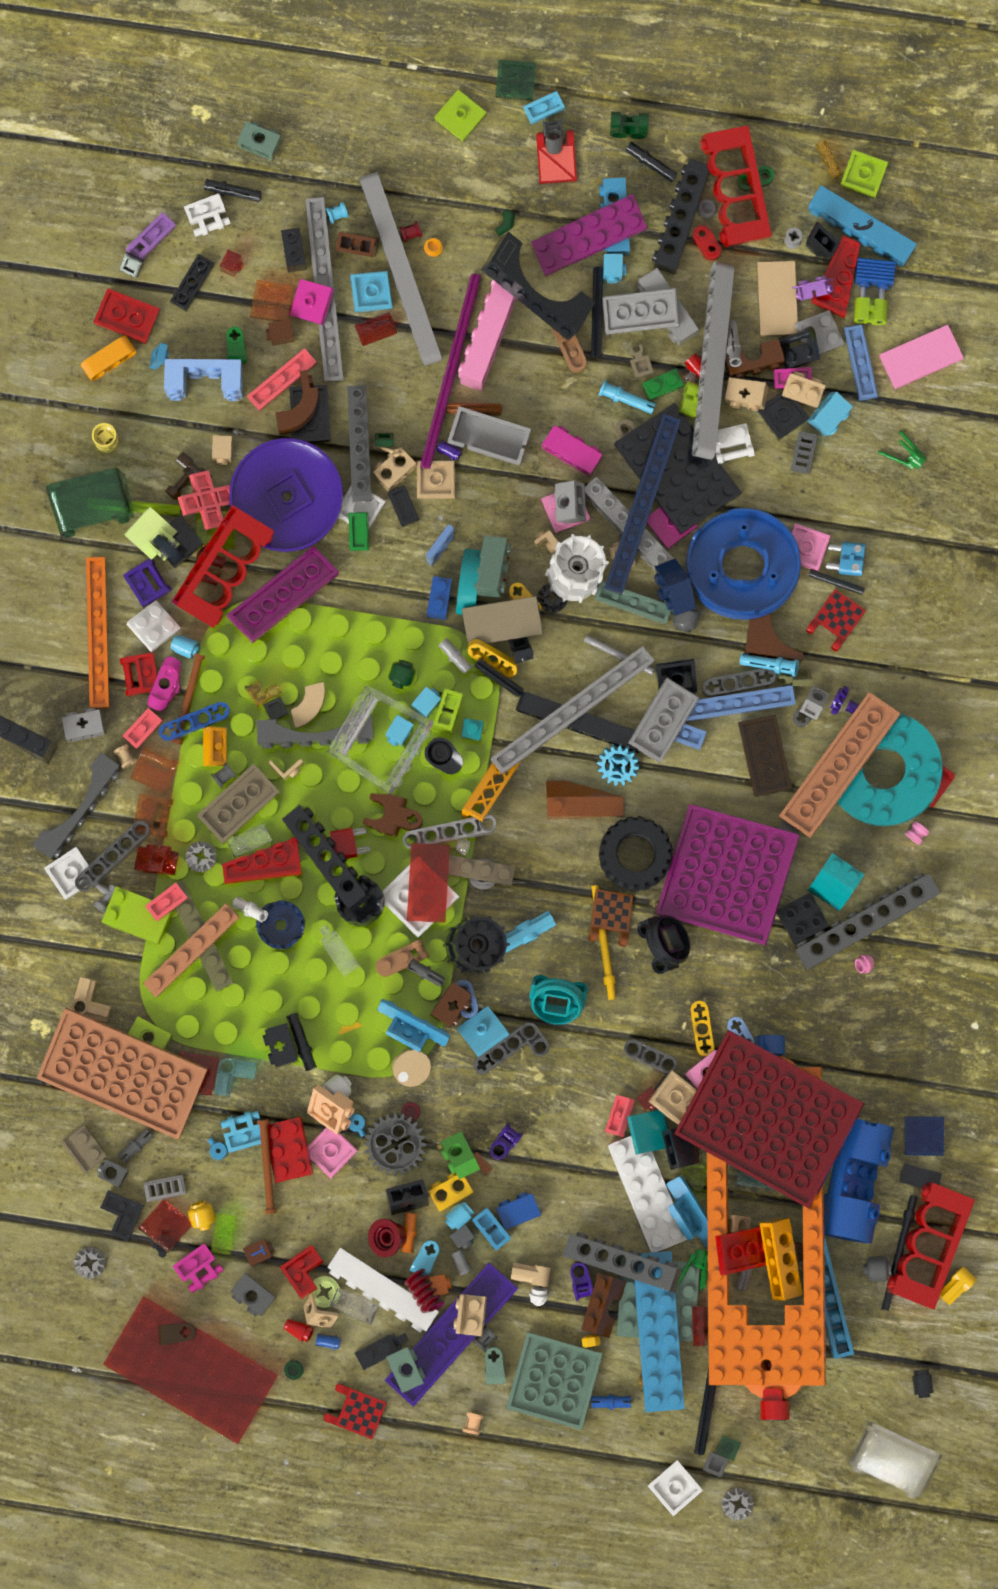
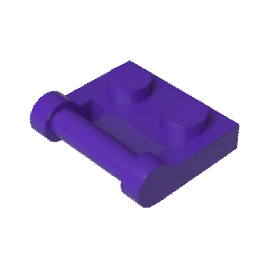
M148 559L123 574V577L143 608L172 591L170 585L165 583L155 567L153 559ZM145 569L150 571L160 590H154L143 572Z

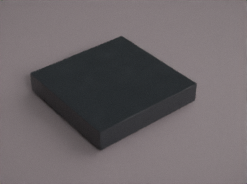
M782 392L765 404L764 410L759 409L757 411L778 441L810 418L798 401L781 396Z
M181 515L169 523L177 531L173 538L180 545L177 547L170 540L168 542L184 556L183 559L177 564L160 549L161 553L174 568H177L204 545Z

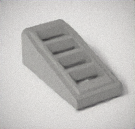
M183 1175L143 1183L147 1202L186 1194ZM176 1180L178 1181L179 1192L175 1190L174 1181ZM167 1182H170L172 1192L169 1194L166 1185ZM158 1184H162L164 1195H160ZM152 1185H154L156 1196L152 1197L151 1192Z

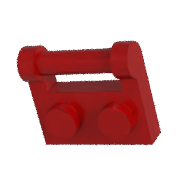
M154 653L121 658L120 664L123 665L127 690H125L126 696L130 697L151 692L157 678ZM131 663H136L140 686L134 688Z

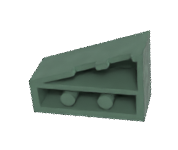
M484 535L480 555L481 563L477 571L479 573L478 583L475 582L474 586L477 594L480 596L501 598V593H505L506 582L503 579L504 574L508 573L509 563H506V558L511 553V544H509L507 538Z

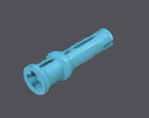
M604 380L598 394L599 396L604 395L613 399V402L621 401L651 415L656 403L623 391L621 386L616 387L607 383V380Z
M742 653L740 665L774 670L777 674L787 673L796 677L799 669V660L790 661L783 659V657L773 659Z

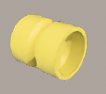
M101 423L93 429L92 439L99 451L110 453L118 447L119 438L112 425Z

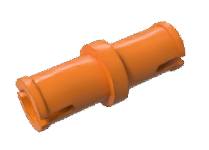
M405 1213L404 1229L407 1238L401 1252L414 1253V1239L417 1236L415 1231L417 1214Z

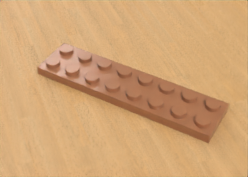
M868 692L779 817L811 839L900 717L901 713Z

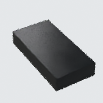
M405 485L387 492L402 528L419 521Z
M904 1163L899 1182L922 1189L927 1182L939 1185L942 1173Z

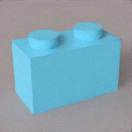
M830 392L807 422L823 436L833 435L839 428L837 425L848 418L850 415L849 411L853 406L838 392Z

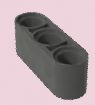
M629 1040L624 1045V1053L627 1057L664 1074H669L671 1070L675 1071L677 1067V1061L674 1057L637 1040ZM629 1044L637 1045L638 1052L630 1054L627 1051V1046ZM653 1052L656 1056L655 1061L648 1062L645 1059V1054ZM671 1060L673 1068L671 1070L664 1069L663 1061Z

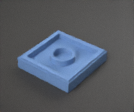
M447 525L426 554L427 563L431 566L436 563L454 538V528L451 525Z

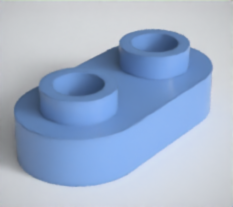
M460 980L456 984L460 987H466L467 992L472 995L470 997L472 1011L466 1012L462 1009L460 1014L464 1018H472L478 1012L473 986L467 980Z

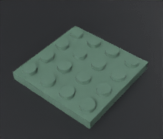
M621 1258V1266L626 1263V1258ZM672 1261V1263L677 1264V1269L682 1271L687 1262ZM693 1262L675 1292L679 1341L695 1342L699 1268L694 1267ZM620 1275V1280L626 1281V1285L618 1305L617 1336L639 1338L635 1283L633 1279Z
M527 1332L506 1409L582 1430L602 1353Z

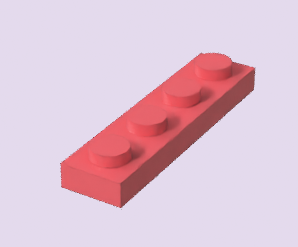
M304 348L247 395V398L260 412L301 378L300 371L307 370L308 372L317 365L316 360Z

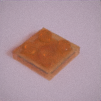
M256 280L250 317L275 322L288 320L294 285Z

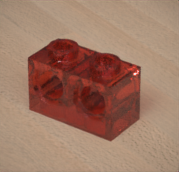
M147 844L146 847H138L134 870L151 874L175 875L179 853L171 851L172 847L161 845L160 848Z

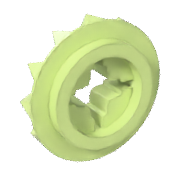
M327 1276L319 1277L313 1281L318 1289L310 1295H314L316 1306L322 1308L333 1306L340 1296L338 1283L333 1278ZM320 1284L325 1289L332 1287L328 1292L329 1300L324 1295L317 1297L321 1292Z

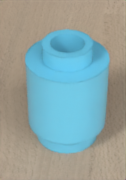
M175 635L171 643V649L175 653L189 659L194 657V653L199 654L200 646H198V641L183 635Z
M465 1202L458 1203L445 1215L447 1218L445 1222L452 1230L454 1228L459 1230L472 1218L471 1215L474 1212Z

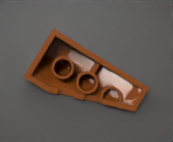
M565 780L546 781L547 820L624 816L622 796Z

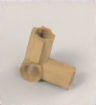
M80 977L71 1009L76 1011V1005L83 1002L85 1003V1010L81 1014L107 1023L111 1006L92 1002L96 981Z

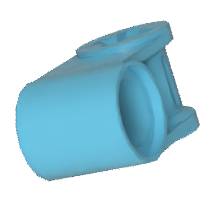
M429 1240L423 1244L409 1271L414 1273L420 1269H425L422 1276L430 1274L440 1251L436 1241ZM433 1244L436 1252L428 1254L426 1246Z

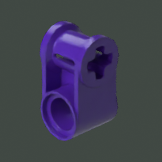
M507 1123L490 1148L491 1157L495 1160L504 1159L523 1134L516 1132ZM501 1146L504 1149V1154L501 1156L495 1155L493 1148Z
M581 1262L574 1263L570 1268V1275L575 1299L579 1301V1298L592 1295L593 1285L586 1265ZM576 1266L584 1268V1274L580 1277L575 1276L573 1273Z

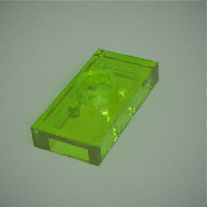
M216 1214L211 1252L231 1255L236 1216Z

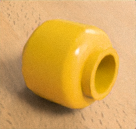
M205 1200L191 1204L188 1216L192 1227L200 1228V1231L210 1229L211 1224L216 1220L212 1205L206 1203Z

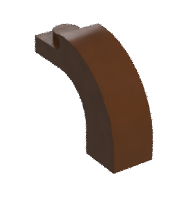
M307 370L300 371L303 395L299 404L293 409L275 412L279 435L300 430L310 422L317 410L319 402L318 387H313L312 375L308 376Z

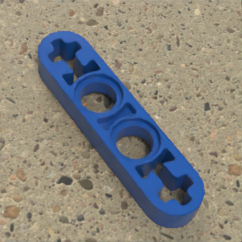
M218 702L164 723L159 728V735L164 741L175 740L227 719L230 715V708L225 702ZM222 706L223 709H227L226 711H224L225 715L221 716V714L218 713L214 715L216 719L212 720V715L209 712V710L212 709L213 713L219 711L218 707ZM201 713L208 714L209 720L206 723L198 721V716ZM184 720L190 721V729L182 730L180 728L181 722ZM177 723V728L180 731L179 734H177L176 730L170 733V737L162 734L165 732V728L168 727L169 730L175 728L173 724Z

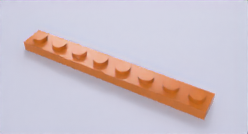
M88 557L86 558L89 704L90 708L102 709L110 708L106 558Z

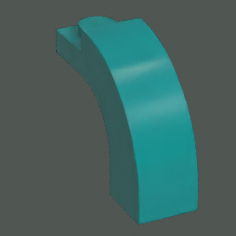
M464 550L456 614L463 615L462 608L476 606L478 594L474 586L475 582L478 583L479 573L477 571L481 563V550Z

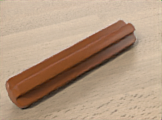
M447 403L446 408L447 414H456L459 406L486 415L502 414V404Z

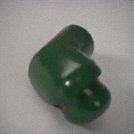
M509 209L504 210L502 213L503 224L495 228V232L499 237L514 227L515 214Z

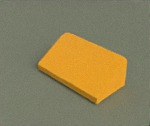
M206 727L203 729V766H224L223 764H227V728Z

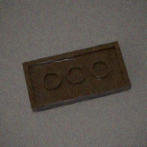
M776 714L738 722L754 797L792 790Z

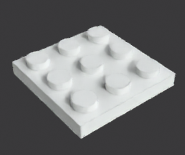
M419 856L383 890L385 905L418 938L459 898Z

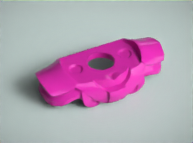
M174 657L165 658L149 695L147 705L154 710L162 711L165 709L168 702H171L180 690L181 662ZM163 678L168 679L170 682V686L167 689H162L159 686V681Z

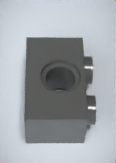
M246 1273L230 1291L234 1294L231 1298L240 1305L244 1302L248 1306L247 1310L255 1317L257 1315L262 1316L276 1299L273 1294ZM251 1290L257 1293V1299L254 1302H250L247 1299V1293Z

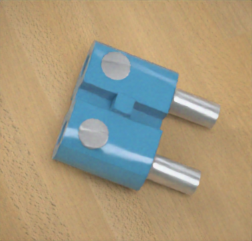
M842 542V545L829 544L828 550L841 552L840 564L827 563L826 569L839 570V574L862 576L866 544Z

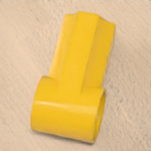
M964 1266L957 1270L951 1277L952 1279L942 1288L940 1297L948 1305H951L977 1281Z

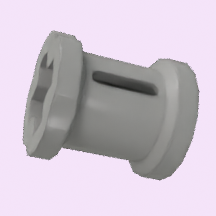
M793 227L787 230L784 243L789 249H795L800 246L802 240L800 229ZM792 236L796 237L795 241L791 240Z

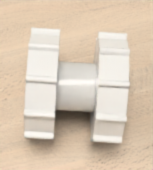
M571 534V537L562 543L558 542L555 548L556 552L550 560V567L545 573V576H548L549 591H553L561 597L563 602L569 600L582 603L583 599L588 598L591 594L595 595L598 590L597 585L601 583L603 572L609 563L605 558L604 546H600L592 540L590 535L584 537ZM573 566L579 567L581 571H575Z

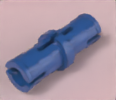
M609 1394V1396H591V1401H599V1403H591V1408H609V1410H613V1408H631V1403H623V1401H631V1395L613 1396V1394Z

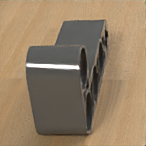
M525 1023L474 1061V1070L479 1075H485L526 1045L536 1056L543 1057L549 1051V1043L535 1024ZM526 1027H532L535 1030V1034L532 1037L525 1036L524 1029ZM511 1038H516L519 1041L517 1048L509 1047L508 1041ZM539 1042L546 1045V1050L542 1053L537 1052L535 1049V1045ZM496 1049L501 1050L504 1054L500 1060H496L492 1056L493 1051ZM489 1055L490 1060L495 1064L491 1066L489 1062L486 1065V1070H478V1062H486L488 1060L486 1056Z

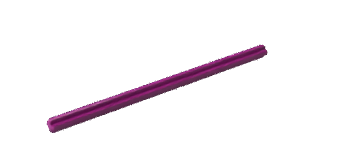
M473 273L470 276L421 461V467L424 469H430L481 279V276Z

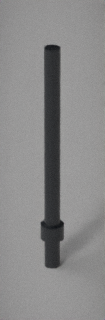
M910 1195L907 1209L903 1213L904 1221L891 1268L892 1276L893 1273L898 1274L897 1262L903 1256L911 1222L915 1218L916 1213L914 1210L918 1198L916 1196ZM887 1287L881 1309L889 1311L893 1294L887 1292Z

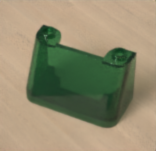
M118 468L107 469L46 486L59 533L65 538L75 536L79 528L111 520L118 521L119 524H125L130 522V519L135 518L126 474Z

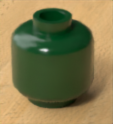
M399 659L398 662L392 664L388 678L393 682L392 686L403 689L404 686H411L416 670L412 663Z

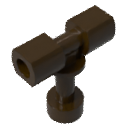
M184 452L176 459V462L184 468L182 470L184 475L174 487L170 485L165 490L176 501L181 496L179 491L190 480L189 476L206 471L202 467H197L193 463V459Z

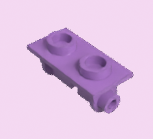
M826 276L815 278L816 282L810 283L809 280L798 282L799 286L792 287V289L798 288L796 297L798 300L801 299V301L815 298L813 290L816 291L817 297L829 295L833 292V286L829 281H833L834 278L827 279Z

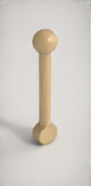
M375 442L372 443L373 449L378 448L393 453L395 457L401 454L399 449L375 447Z

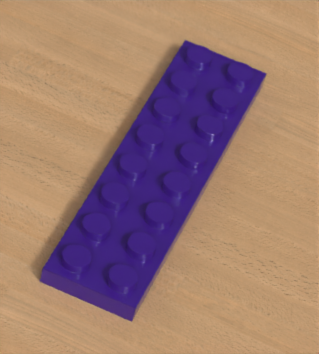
M488 1263L461 1294L487 1297L485 1327L518 1288L494 1266ZM456 1300L413 1348L418 1359L415 1361L417 1368H422L426 1377L423 1379L424 1384L402 1393L393 1371L384 1380L413 1407L476 1337L474 1335L456 1334V1329H454V1320L458 1317ZM405 1363L402 1365L401 1371L403 1374L409 1375L412 1373L413 1368L410 1364Z

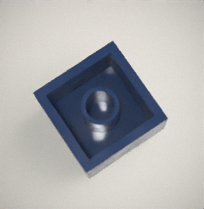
M676 558L654 566L656 571L654 579L656 584L659 585L657 593L660 600H664L667 610H671L674 616L695 609L690 578Z

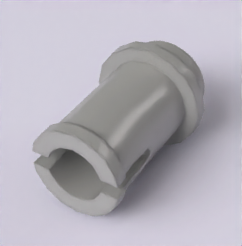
M462 1250L450 1255L460 1276L471 1272V1265H468Z

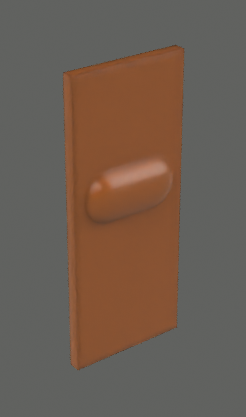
M476 1152L474 1157L480 1170L486 1176L492 1168Z

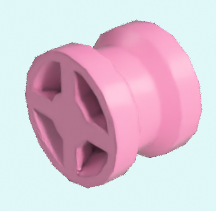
M914 821L911 830H907L905 834L913 842L920 845L923 842L924 836H927L930 832L923 825Z

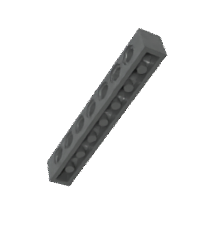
M923 873L913 878V883L909 885L904 883L897 887L898 891L891 895L888 892L880 897V902L874 904L872 901L863 907L864 911L859 914L857 911L847 916V921L841 923L839 920L830 926L831 930L826 933L822 930L813 935L815 939L808 942L806 939L797 944L798 949L795 950V953L805 970L808 971L940 895L941 892L931 875L927 874L924 876ZM912 888H919L921 890V896H913L911 892ZM902 897L905 901L904 906H897L895 898ZM880 906L886 907L888 915H880L878 908ZM869 916L872 920L871 925H864L862 917ZM847 925L854 927L855 933L853 935H848L845 932ZM836 935L838 937V944H831L828 937ZM812 945H820L822 952L820 954L813 953Z

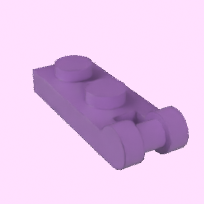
M162 212L128 245L126 250L144 260L176 228V224ZM140 244L145 247L142 251L137 248Z

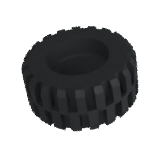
M631 816L624 820L620 819L616 824L608 828L600 844L599 859L601 869L604 871L606 878L610 879L616 887L619 886L626 891L633 890V892H639V890L645 891L652 886H656L664 879L672 862L673 848L669 840L670 837L664 832V828L660 824L657 825L654 823L655 821L644 819L641 816H638V818ZM629 837H642L653 848V861L643 871H629L619 862L618 848Z

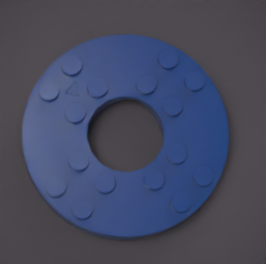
M750 508L732 509L705 523L695 532L688 548L686 559V572L690 578L692 590L702 604L721 616L739 620L760 618L784 605L797 586L801 568L799 547L791 531L774 516ZM747 546L755 549L764 560L762 575L754 580H734L727 577L723 571L722 564L725 555L736 547Z

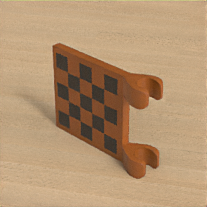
M595 889L591 927L588 936L589 941L595 942L598 940L599 929L620 932L618 945L622 947L628 945L633 895Z

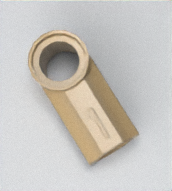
M513 1263L511 1279L548 1288L551 1268Z

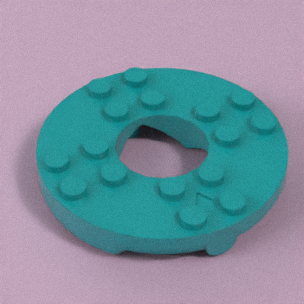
M901 714L875 751L890 750L897 752L903 757L905 774L902 781L890 789H878L866 781L863 766L837 802L846 813L866 824L893 826L910 821L921 815L931 805L940 789L943 765L936 741L922 724L909 716Z

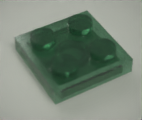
M499 60L496 98L533 101L536 63Z

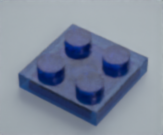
M905 1116L904 1156H944V1117Z

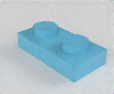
M556 91L523 106V110L532 125L565 110V106Z

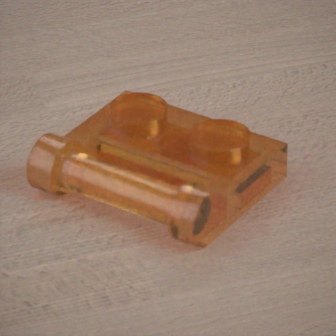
M144 747L130 779L166 794L179 762L175 760L170 761L150 752V749ZM146 758L169 768L168 773L145 764Z
M139 794L134 823L144 821L151 830L150 835L167 838L168 831L166 830L170 807L173 806L174 800ZM158 803L163 804L159 830L153 829ZM138 827L136 833L145 834L146 827Z

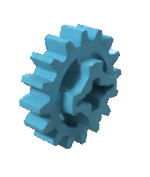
M612 744L611 750L606 747L604 749L605 754L600 753L599 757L601 759L597 762V765L600 766L598 772H603L602 779L608 778L607 783L614 781L615 786H617L618 782L621 781L622 785H625L626 779L631 782L632 776L636 777V770L639 769V764L636 763L639 758L633 757L635 751L629 752V746L623 749L622 744H619L618 748ZM607 759H608V762L610 763V765L608 766V768H606V760H607ZM629 761L631 763L630 770H628V767L626 766Z

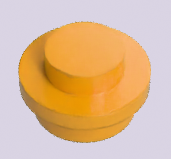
M437 238L428 239L424 244L425 253L431 257L440 255L443 250L442 242Z

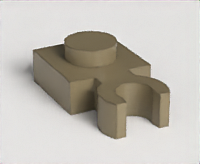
M642 344L638 345L639 352H634L632 346L629 347V354L634 357V359L630 360L635 380L654 374L649 356L642 355Z

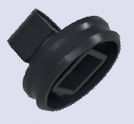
M660 915L648 918L638 924L637 932L639 936L647 940L648 947L655 957L652 961V968L655 973L663 974L679 968L680 963L687 960L690 953L689 936L684 926L676 918L669 915ZM665 931L668 934L673 950L669 949L663 934Z

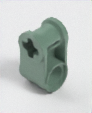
M496 1346L489 1347L485 1352L486 1385L506 1384L502 1351ZM493 1350L496 1352V1354H499V1357H496L495 1361H492V1358L488 1357V1355H490L492 1353L491 1351Z

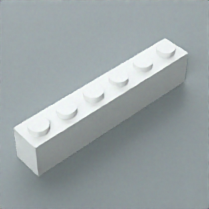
M342 1248L338 1250L327 1267L331 1270L329 1274L337 1279L343 1277L347 1280L345 1284L354 1290L357 1287L364 1291L362 1295L372 1301L375 1298L380 1301L378 1305L386 1311H389L391 1308L397 1312L395 1316L403 1322L406 1319L413 1323L411 1327L420 1333L422 1330H428L439 1313L438 1310L421 1313V1307L417 1306V1300L413 1299V1294Z

